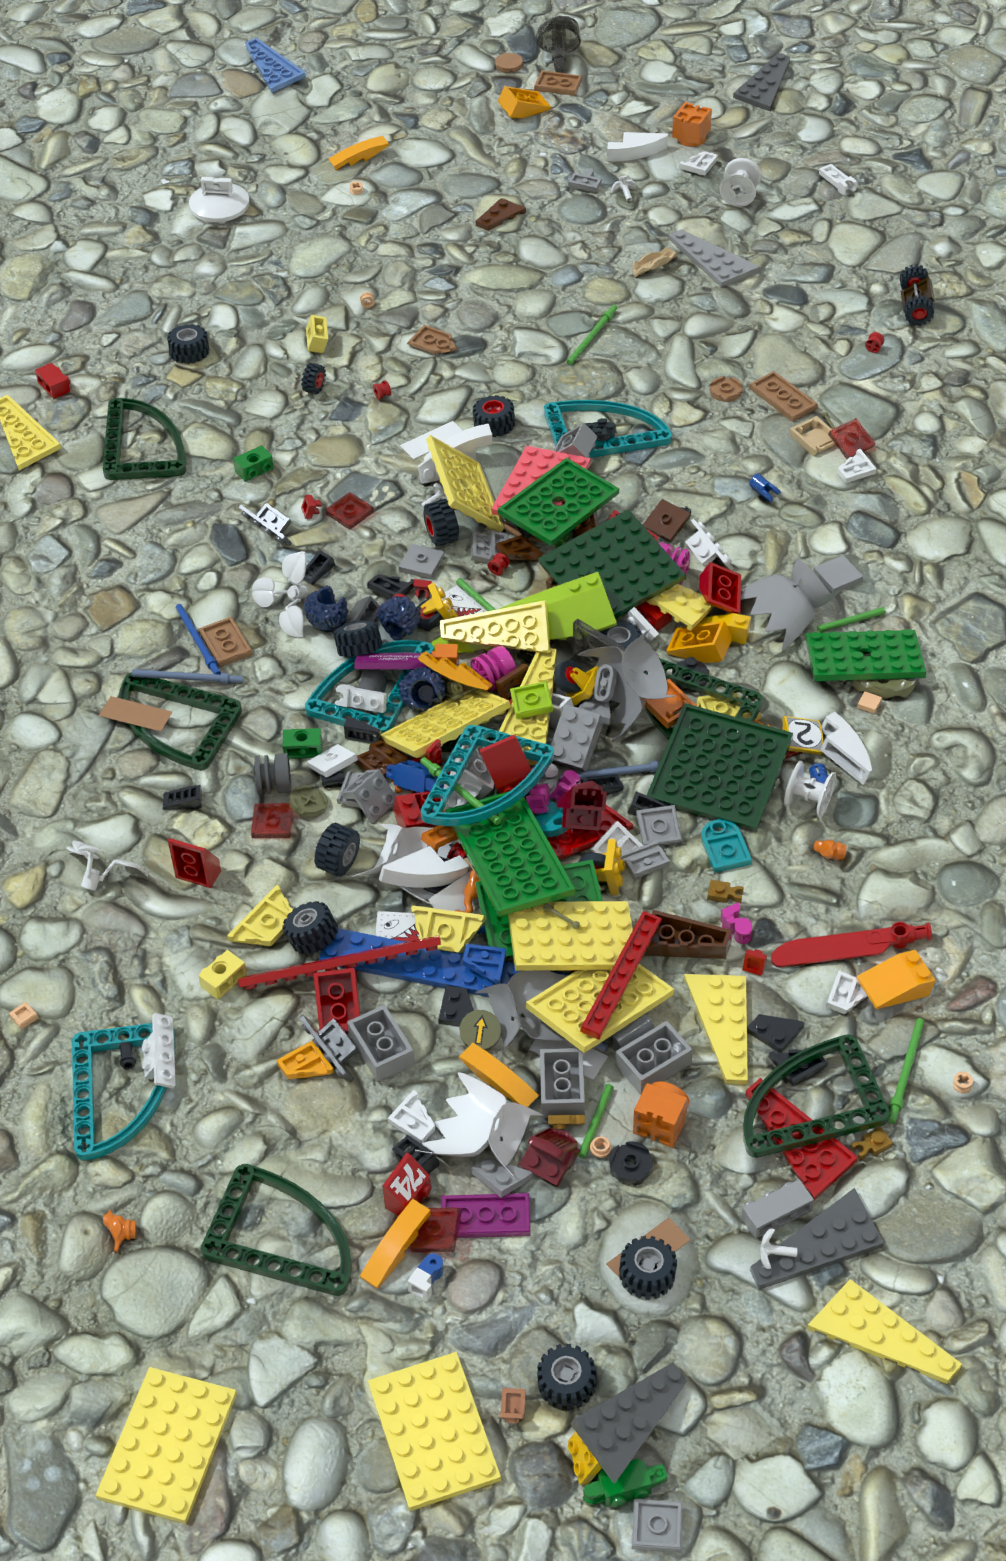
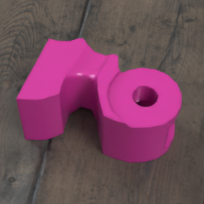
M572 770L565 771L550 797L558 801L568 790L579 783V775Z
M548 783L535 785L530 790V796L526 797L528 806L533 814L549 811L550 788Z
M738 902L721 910V922L723 928L732 930L737 943L746 944L751 940L752 923L748 918H739L740 904Z

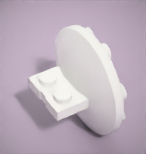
M202 177L201 188L191 195L189 207L191 213L205 223L218 222L224 224L245 214L249 207V195L242 187L232 184L231 178Z

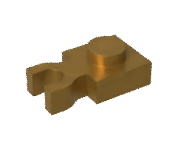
M711 880L707 900L727 903V900L731 899L736 903H741L744 887H730L729 882Z
M548 1115V1126H553V1129L562 1130L566 1129V1125H585V1115Z
M880 1126L862 1135V1141L852 1143L850 1149L852 1151L862 1150V1152L858 1153V1159L861 1161L870 1152L873 1156H876L892 1147L893 1142Z

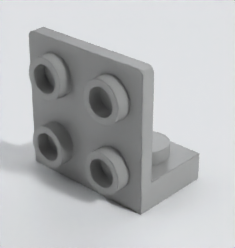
M367 770L341 792L345 799L357 801L370 823H374L394 805L396 796L380 770Z

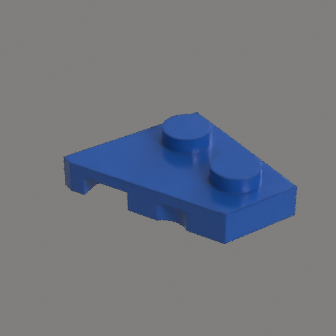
M466 944L463 965L491 982L501 984L507 948Z

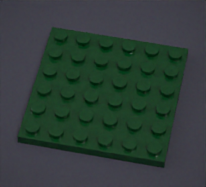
M629 509L538 558L539 564L557 586L598 572L615 618L686 580V574Z
M684 703L646 796L670 806L675 805L676 809L714 820H726L733 822L739 827L757 832L793 739V733Z

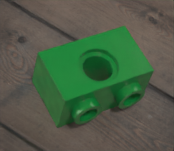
M263 445L233 458L235 472L244 482L274 469L272 455Z
M321 728L283 730V753H288L289 759L314 758L321 754Z

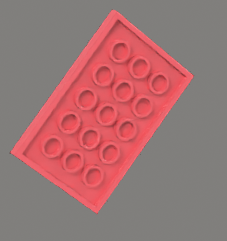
M526 446L491 508V514L501 516L498 514L499 507L566 457L587 470L591 464V458ZM553 501L552 503L557 506H562L565 504V501Z

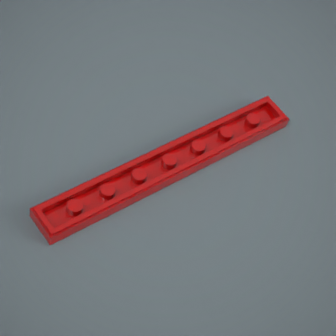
M645 911L642 912L583 1022L580 1032L600 1040L650 945L662 918Z

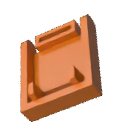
M670 679L666 680L668 686L667 695L677 696L662 699H646L645 707L667 729L676 724L681 712L674 716L673 714L681 710L684 703L697 706Z

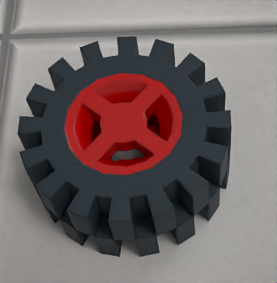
M310 362L306 365L307 368L305 367V372L302 374L303 378H301V381L303 382L301 386L303 391L317 395L322 390L321 387L324 386L326 369L322 365Z

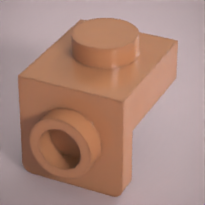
M502 1388L500 1417L505 1418V1422L519 1423V1419L525 1418L526 1389Z

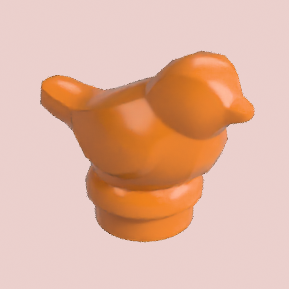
M819 840L814 843V850L819 852L824 858L837 861L844 860L846 855L845 844L841 842L836 843L834 840Z
M111 1210L103 1216V1223L115 1240L114 1252L119 1251L120 1244L125 1239H136V1220H125L122 1216L112 1214Z

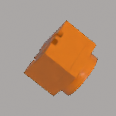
M684 102L673 116L672 138H676L680 144L688 147L702 145L706 141V135L711 130L712 109L707 107L700 108L699 105L693 107L692 103Z
M667 1082L647 1083L634 1108L633 1134L644 1138L649 1135L652 1141L660 1139L661 1144L674 1148L686 1122V1112L690 1104L687 1094L677 1086Z

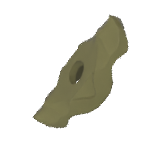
M905 678L851 680L857 692L865 691L882 698L893 696L905 698L911 694L916 684L915 681Z

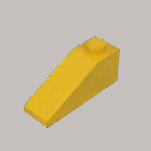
M731 613L706 617L697 624L725 621L733 636L731 642L746 645L750 633L751 617Z

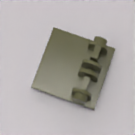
M442 676L445 681V688L447 689L445 691L446 697L452 700H459L465 694L479 690V688L467 686Z

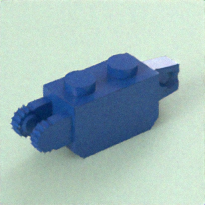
M412 760L398 763L397 765L391 764L386 768V777L394 780L393 785L400 786L402 790L416 791V793L431 791L438 777L431 775L424 765Z

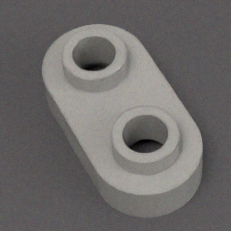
M602 665L597 671L593 695L596 700L602 703L610 701L614 693L617 671L610 665Z

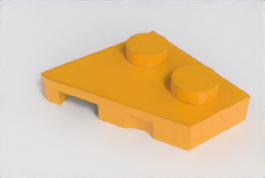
M313 1041L276 1060L278 1067L287 1079L334 1073L333 1067Z

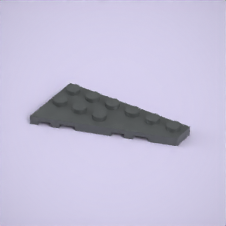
M782 53L776 54L733 93V98L770 111L774 98L777 96L781 86V81L790 64V57Z
M853 1188L778 1245L797 1248V1257L769 1254L768 1260L771 1269L765 1268L760 1259L750 1266V1272L760 1290L883 1247L884 1242L856 1189Z
M674 1362L578 1416L571 1422L574 1430L613 1483L618 1480L686 1384L687 1379Z

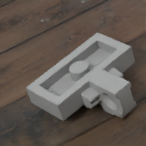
M588 168L585 175L573 173L568 181V187L590 192H597L602 184V179L594 177V169Z

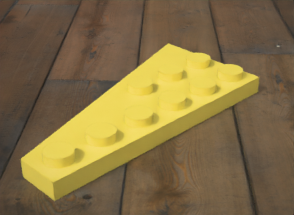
M5 395L0 398V422L18 470L61 449L60 443L10 396Z
M545 600L440 621V632L443 640L494 647L501 645L504 648L551 654L547 603Z
M684 974V981L688 985L690 996L694 1000L697 1008L696 1011L706 1036L710 1040L712 1051L716 1055L725 1083L747 1085L746 976Z
M851 1279L807 1326V1329L810 1331H818L826 1334L830 1339H839L847 1342L853 1348L882 1359H890L904 1368L908 1366L918 1370L922 1375L948 1384L962 1367V1363Z

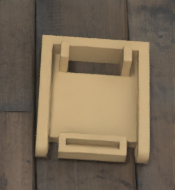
M817 416L790 428V436L813 456L817 452L821 453L841 443V437ZM811 427L813 428V430L803 434V431Z

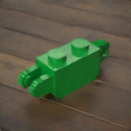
M640 1459L632 1460L615 1483L612 1482L604 1469H601L598 1481L584 1487L583 1501L587 1505L592 1506L593 1504L596 1505L604 1502L605 1507H619L632 1499H645L649 1494H652V1488L667 1482L668 1477L664 1465L646 1466L645 1462Z

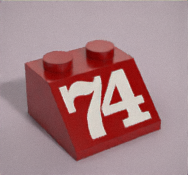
M409 1153L404 1155L382 1185L385 1209L399 1216L412 1199L420 1203L424 1197H428L432 1190L430 1175Z

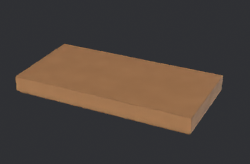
M775 371L749 384L750 390L792 422L818 409V404Z

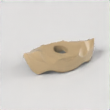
M665 247L660 252H651L644 255L639 262H633L635 278L648 270H654L678 258V253Z

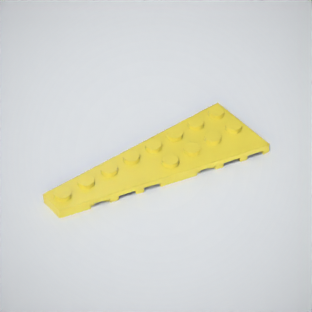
M679 584L646 601L654 606H659L664 614L669 613L674 616L676 622L679 623L681 621L688 626L687 629L690 631L715 607L706 603L703 595Z
M550 648L551 654L536 652L520 687L547 681L552 701L557 651ZM512 702L511 708L499 731L546 744L550 712L516 720ZM524 747L522 749L525 751H530L532 748ZM527 759L530 765L536 766L538 763L537 761Z

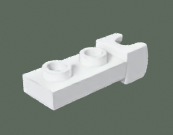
M832 164L819 169V174L838 188V192L843 196L847 195L846 190L856 191V180L851 176H846Z
M345 684L337 686L336 691L342 693L344 698L335 701L336 705L380 713L386 712L387 693L356 688Z

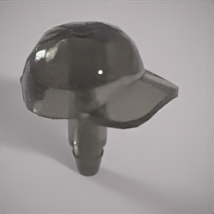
M555 16L546 20L539 26L536 34L538 47L552 53L555 72H563L566 53L576 50L581 43L579 25L574 18L569 16Z

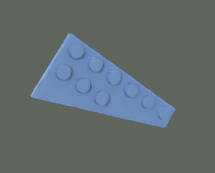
M257 37L245 42L248 53L271 93L288 87L290 84L306 77V73Z

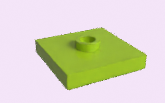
M547 681L510 689L516 720L554 712Z

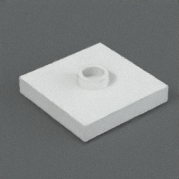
M337 744L308 760L307 764L309 768L319 774L329 777L356 762L358 758L355 753Z

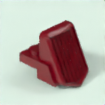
M593 781L579 783L558 799L556 807L563 808L562 828L600 831L601 811L606 809L607 792L603 791L601 785Z
M553 1128L542 1130L530 1137L528 1141L530 1146L519 1166L558 1187L567 1169H571L580 1152V1149L577 1148L578 1142L567 1131Z

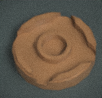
M514 53L501 54L495 59L496 69L504 73H509V71L517 72L523 67V59Z
M725 376L715 378L710 384V394L718 401L731 402L737 400L742 394V383L734 377L725 378Z

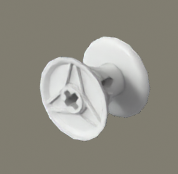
M737 158L730 161L725 168V178L719 185V193L726 203L738 207L746 206L753 202L756 197L755 187L761 180L760 168L755 162L746 158Z
M799 761L790 777L785 793L784 805L790 806L796 795L804 797L805 801L818 802L817 816L822 818L834 791L836 772L830 773L823 784L817 782L816 778L808 779L803 777L804 763Z

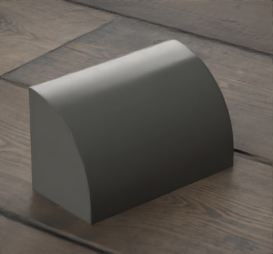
M371 596L357 601L343 625L357 621H374L380 605Z
M364 669L359 688L384 693L388 678L381 669Z
M642 1015L612 1035V1049L615 1052L655 1028L648 1015Z

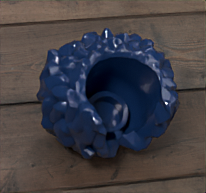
M328 585L310 593L309 597L306 598L307 601L304 602V610L309 623L323 631H333L335 628L342 626L348 616L349 610L347 609L348 603L346 598L342 597L338 603L335 602L333 589Z
M394 596L380 605L376 616L379 618L385 631L390 634V637L397 641L406 634H412L413 630L418 628L417 624L421 623L420 615L422 612L419 608L415 607L414 602L410 601V598L407 596Z
M421 666L411 670L399 683V693L401 699H403L402 703L414 711L424 712L432 708L434 702H442L443 697L446 696L445 691L447 689L445 688V681L442 675L431 670L428 666Z

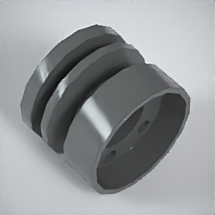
M288 753L275 754L274 763H270L269 756L264 755V764L261 762L260 755L255 756L253 778L258 795H264V786L267 787V793L271 794L273 785H276L278 793L291 792V772Z

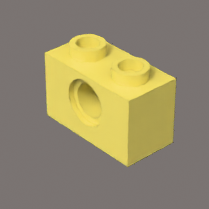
M310 316L306 327L308 351L324 353L328 342L326 317Z
M226 950L212 964L204 968L198 976L201 988L219 1000L238 983L240 977L246 976L247 972L245 962L229 950Z

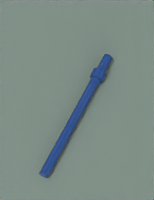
M177 604L175 608L205 658L206 666L208 669H211L213 674L221 675L216 659L209 653L182 604Z

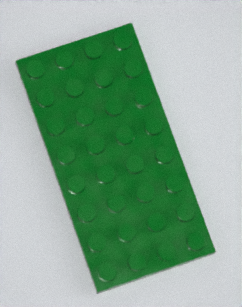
M508 792L484 798L479 801L482 804L487 805L504 796ZM524 797L511 807L496 814L501 818V822L498 825L487 818L471 824L452 826L498 917L575 895V888ZM470 803L445 809V812H463L476 808Z

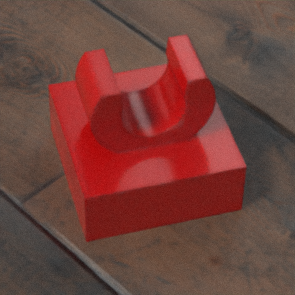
M305 494L301 509L305 519H312L313 514L320 513L316 507H322L320 500H314L312 495Z
M414 579L413 586L416 589V597L419 598L420 593L425 592V598L429 599L430 590L428 585L433 582Z
M747 949L742 970L762 976L767 955L758 949L754 951Z

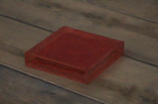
M857 418L830 430L828 433L846 459L854 457L858 449L865 452L876 444Z
M349 492L326 508L325 512L326 515L350 530L373 514L374 507Z
M254 803L251 837L290 838L293 810L290 808L289 803Z
M459 1207L428 1208L431 1211V1215L418 1229V1236L410 1245L411 1251L454 1252L462 1211Z

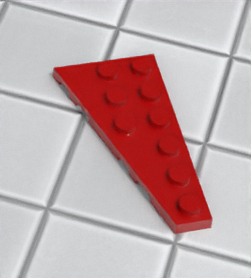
M606 805L605 811H601L600 831L569 828L563 834L546 838L558 859L561 860L594 846L616 821L628 831L633 829V823Z
M759 1078L746 1090L745 1095L748 1100H750L763 1079ZM774 1088L763 1099L757 1110L758 1116L768 1131L812 1120ZM814 1127L812 1129L815 1134H822L824 1132L821 1127ZM794 1132L791 1135L796 1140L803 1138V1135L799 1132ZM773 1138L777 1145L783 1143L780 1138ZM835 1138L782 1152L814 1201L858 1160V1156Z

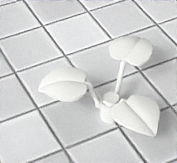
M305 551L289 554L283 560L282 572L285 577L289 578L288 581L293 584L288 590H274V581L267 577L259 578L252 586L254 600L261 607L271 606L275 599L274 594H288L294 600L285 607L286 611L281 612L279 615L281 629L293 637H303L304 615L299 607L293 605L301 602V599H305L308 596L307 587L301 585L306 572Z
M75 840L72 841L73 847L66 848L68 854L77 853L87 858V869L81 886L96 891L99 881L103 882L104 877L115 865L134 867L143 872L147 878L149 876L147 871L139 865L118 859L114 860L102 875H99L100 871L93 869L92 863L93 858L97 860L99 858L94 852L103 854V851Z

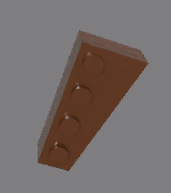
M656 910L652 911V915L660 917L662 920L644 956L726 959L732 942L731 929Z

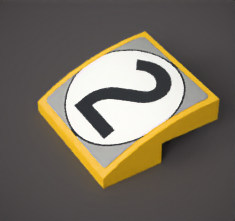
M783 716V730L793 733V739L788 751L823 754L820 750L824 743L820 721Z

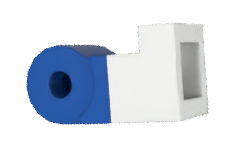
M435 1253L427 1255L407 1281L408 1291L426 1302L432 1296L431 1285L435 1280L440 1279L444 1273L443 1259L440 1255Z

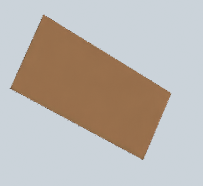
M110 696L99 716L162 731L172 711Z
M669 1217L644 1235L646 1239L654 1236L655 1240H664L665 1245L669 1244L672 1247L671 1251H677L690 1241L689 1237ZM621 1253L606 1263L618 1277Z

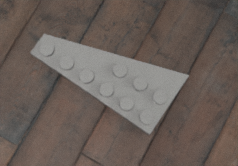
M682 229L669 234V240L720 287L760 272V266Z

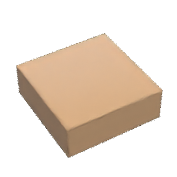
M864 691L857 708L875 714L882 701V697Z
M27 1002L9 1013L10 1018L21 1030L39 1019L38 1014Z

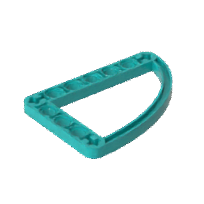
M567 400L550 402L544 406V416L555 447L561 436L567 433L561 412L602 411L617 413L641 420L656 429L655 431L613 437L605 441L596 440L595 446L589 453V458L666 446L672 442V433L664 421L656 415L632 405L604 400Z
M398 640L383 643L378 650L372 653H423L427 651L432 654L434 649L433 645L429 642ZM356 657L349 658L333 670L318 685L305 703L306 714L310 717L344 726L346 720L343 717L349 715L359 721H369L368 725L380 729L381 734L393 728L405 707L399 693V683L411 670H403L387 698L386 712H379L377 716L322 701L325 695L342 678L355 670L354 662ZM395 699L401 700L400 703H392ZM328 711H335L333 715L326 714ZM387 712L394 713L392 716L389 717L384 715Z
M477 725L467 726L421 808L422 821L439 826H458L475 823L499 814L523 798L540 781L553 761V747L545 743L516 736L521 748H532L530 751L523 750L526 758L538 762L527 777L510 792L485 806L463 812L445 813L442 811L477 746L487 747L512 736L511 734ZM493 737L495 738V740L488 741L486 740V738ZM468 745L470 746V748L463 749L461 748V746ZM462 758L463 761L455 762L454 759ZM454 771L456 774L448 775L447 772ZM444 784L450 786L447 789L440 788V786ZM434 798L442 799V801L440 802H434L432 800Z
M152 1023L85 1031L73 1036L74 1149L78 1159L84 1161L96 1159L123 1147L146 1126L158 1109L167 1087L155 1085L144 1107L124 1129L109 1139L95 1144L93 1052L119 1049V1045L123 1042H130L133 1047L142 1046L143 1041L148 1037L141 1038L139 1035L144 1031L150 1032L151 1035L153 1032ZM173 1026V1034H174V1058H175L176 1033H175V1029H174V1026ZM122 1034L129 1035L127 1040L121 1041L118 1039ZM101 1037L109 1038L105 1043L97 1042ZM81 1041H84V1049L80 1048ZM80 1057L88 1058L85 1063L77 1062ZM81 1074L88 1075V1078L84 1081L77 1079ZM81 1092L89 1093L88 1097L84 1099L78 1098V1095ZM87 1109L90 1111L87 1116L81 1117L78 1115L81 1110ZM84 1127L90 1129L89 1133L85 1135L79 1134L80 1129ZM83 1142L87 1144L86 1152H82Z

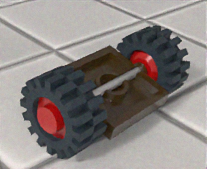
M912 264L910 268L905 267V270H902L900 274L902 306L908 323H913V326H916L917 323L918 326H921V323L926 325V321L930 322L933 319V302L935 298L932 281L928 276L927 269H923L922 265L918 267V264H915V267H913Z

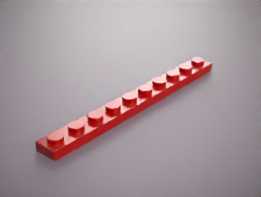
M440 935L243 976L238 979L239 987L245 986V990L256 988L258 983L265 982V985L277 983V979L285 978V981L297 979V975L305 974L306 977L313 976V973H317L319 970H338L337 967L343 965L346 968L358 966L357 962L375 963L378 962L377 958L385 957L386 960L398 957L397 954L404 952L406 956L418 953V949L425 948L426 951L438 949L437 945H441Z

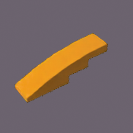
M384 136L371 138L338 152L330 157L329 161L338 170L347 163L352 166L362 158L366 162L390 145Z
M427 651L423 652L418 660L434 671L467 686L488 690L493 686V684L466 663L456 666L446 657L438 661Z
M472 1043L458 1057L485 1084L491 1085L505 1096L506 1099L509 1097L514 1103L529 1107L539 1096L506 1065L475 1043Z
M414 1199L410 1201L370 1257L360 1274L362 1280L379 1289L405 1257L406 1249L418 1236V1229L431 1215L430 1209Z

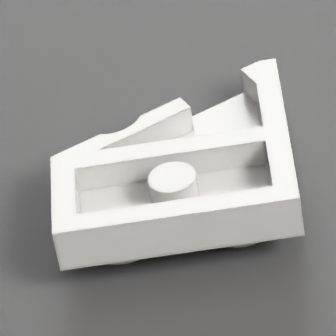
M858 449L853 458L849 457L846 463L838 468L837 473L845 483H849L876 474V468L863 451Z

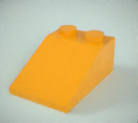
M504 86L498 99L502 109L513 119H523L551 110L552 108L538 91Z
M725 621L699 624L691 631L687 629L688 626L676 628L666 650V653L686 659L694 657L697 661L703 663H717L724 660L733 636Z
M916 950L899 953L861 973L856 978L876 1010L928 997L936 982Z

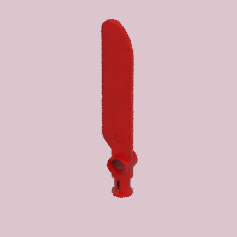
M896 922L888 928L796 939L783 943L771 954V961L776 967H786L880 955L891 945L897 949H902L908 943H915V940H932L931 925L929 922L920 926Z

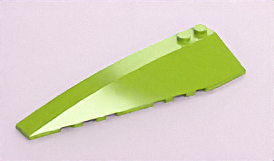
M598 572L555 586L499 608L503 609L545 600L547 603L550 640H567V637L573 636L581 638L617 625ZM441 637L430 642L433 645L434 651L436 644H458V655L462 652L470 654L475 653L476 650L485 649V651H489L495 648L494 646L447 641Z

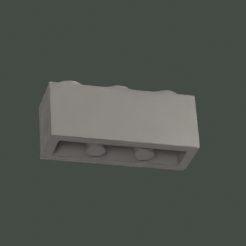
M800 1179L793 1183L788 1182L781 1189L775 1192L770 1191L762 1198L746 1203L742 1208L741 1219L754 1238L757 1239L763 1236L769 1229H777L811 1212L814 1199Z

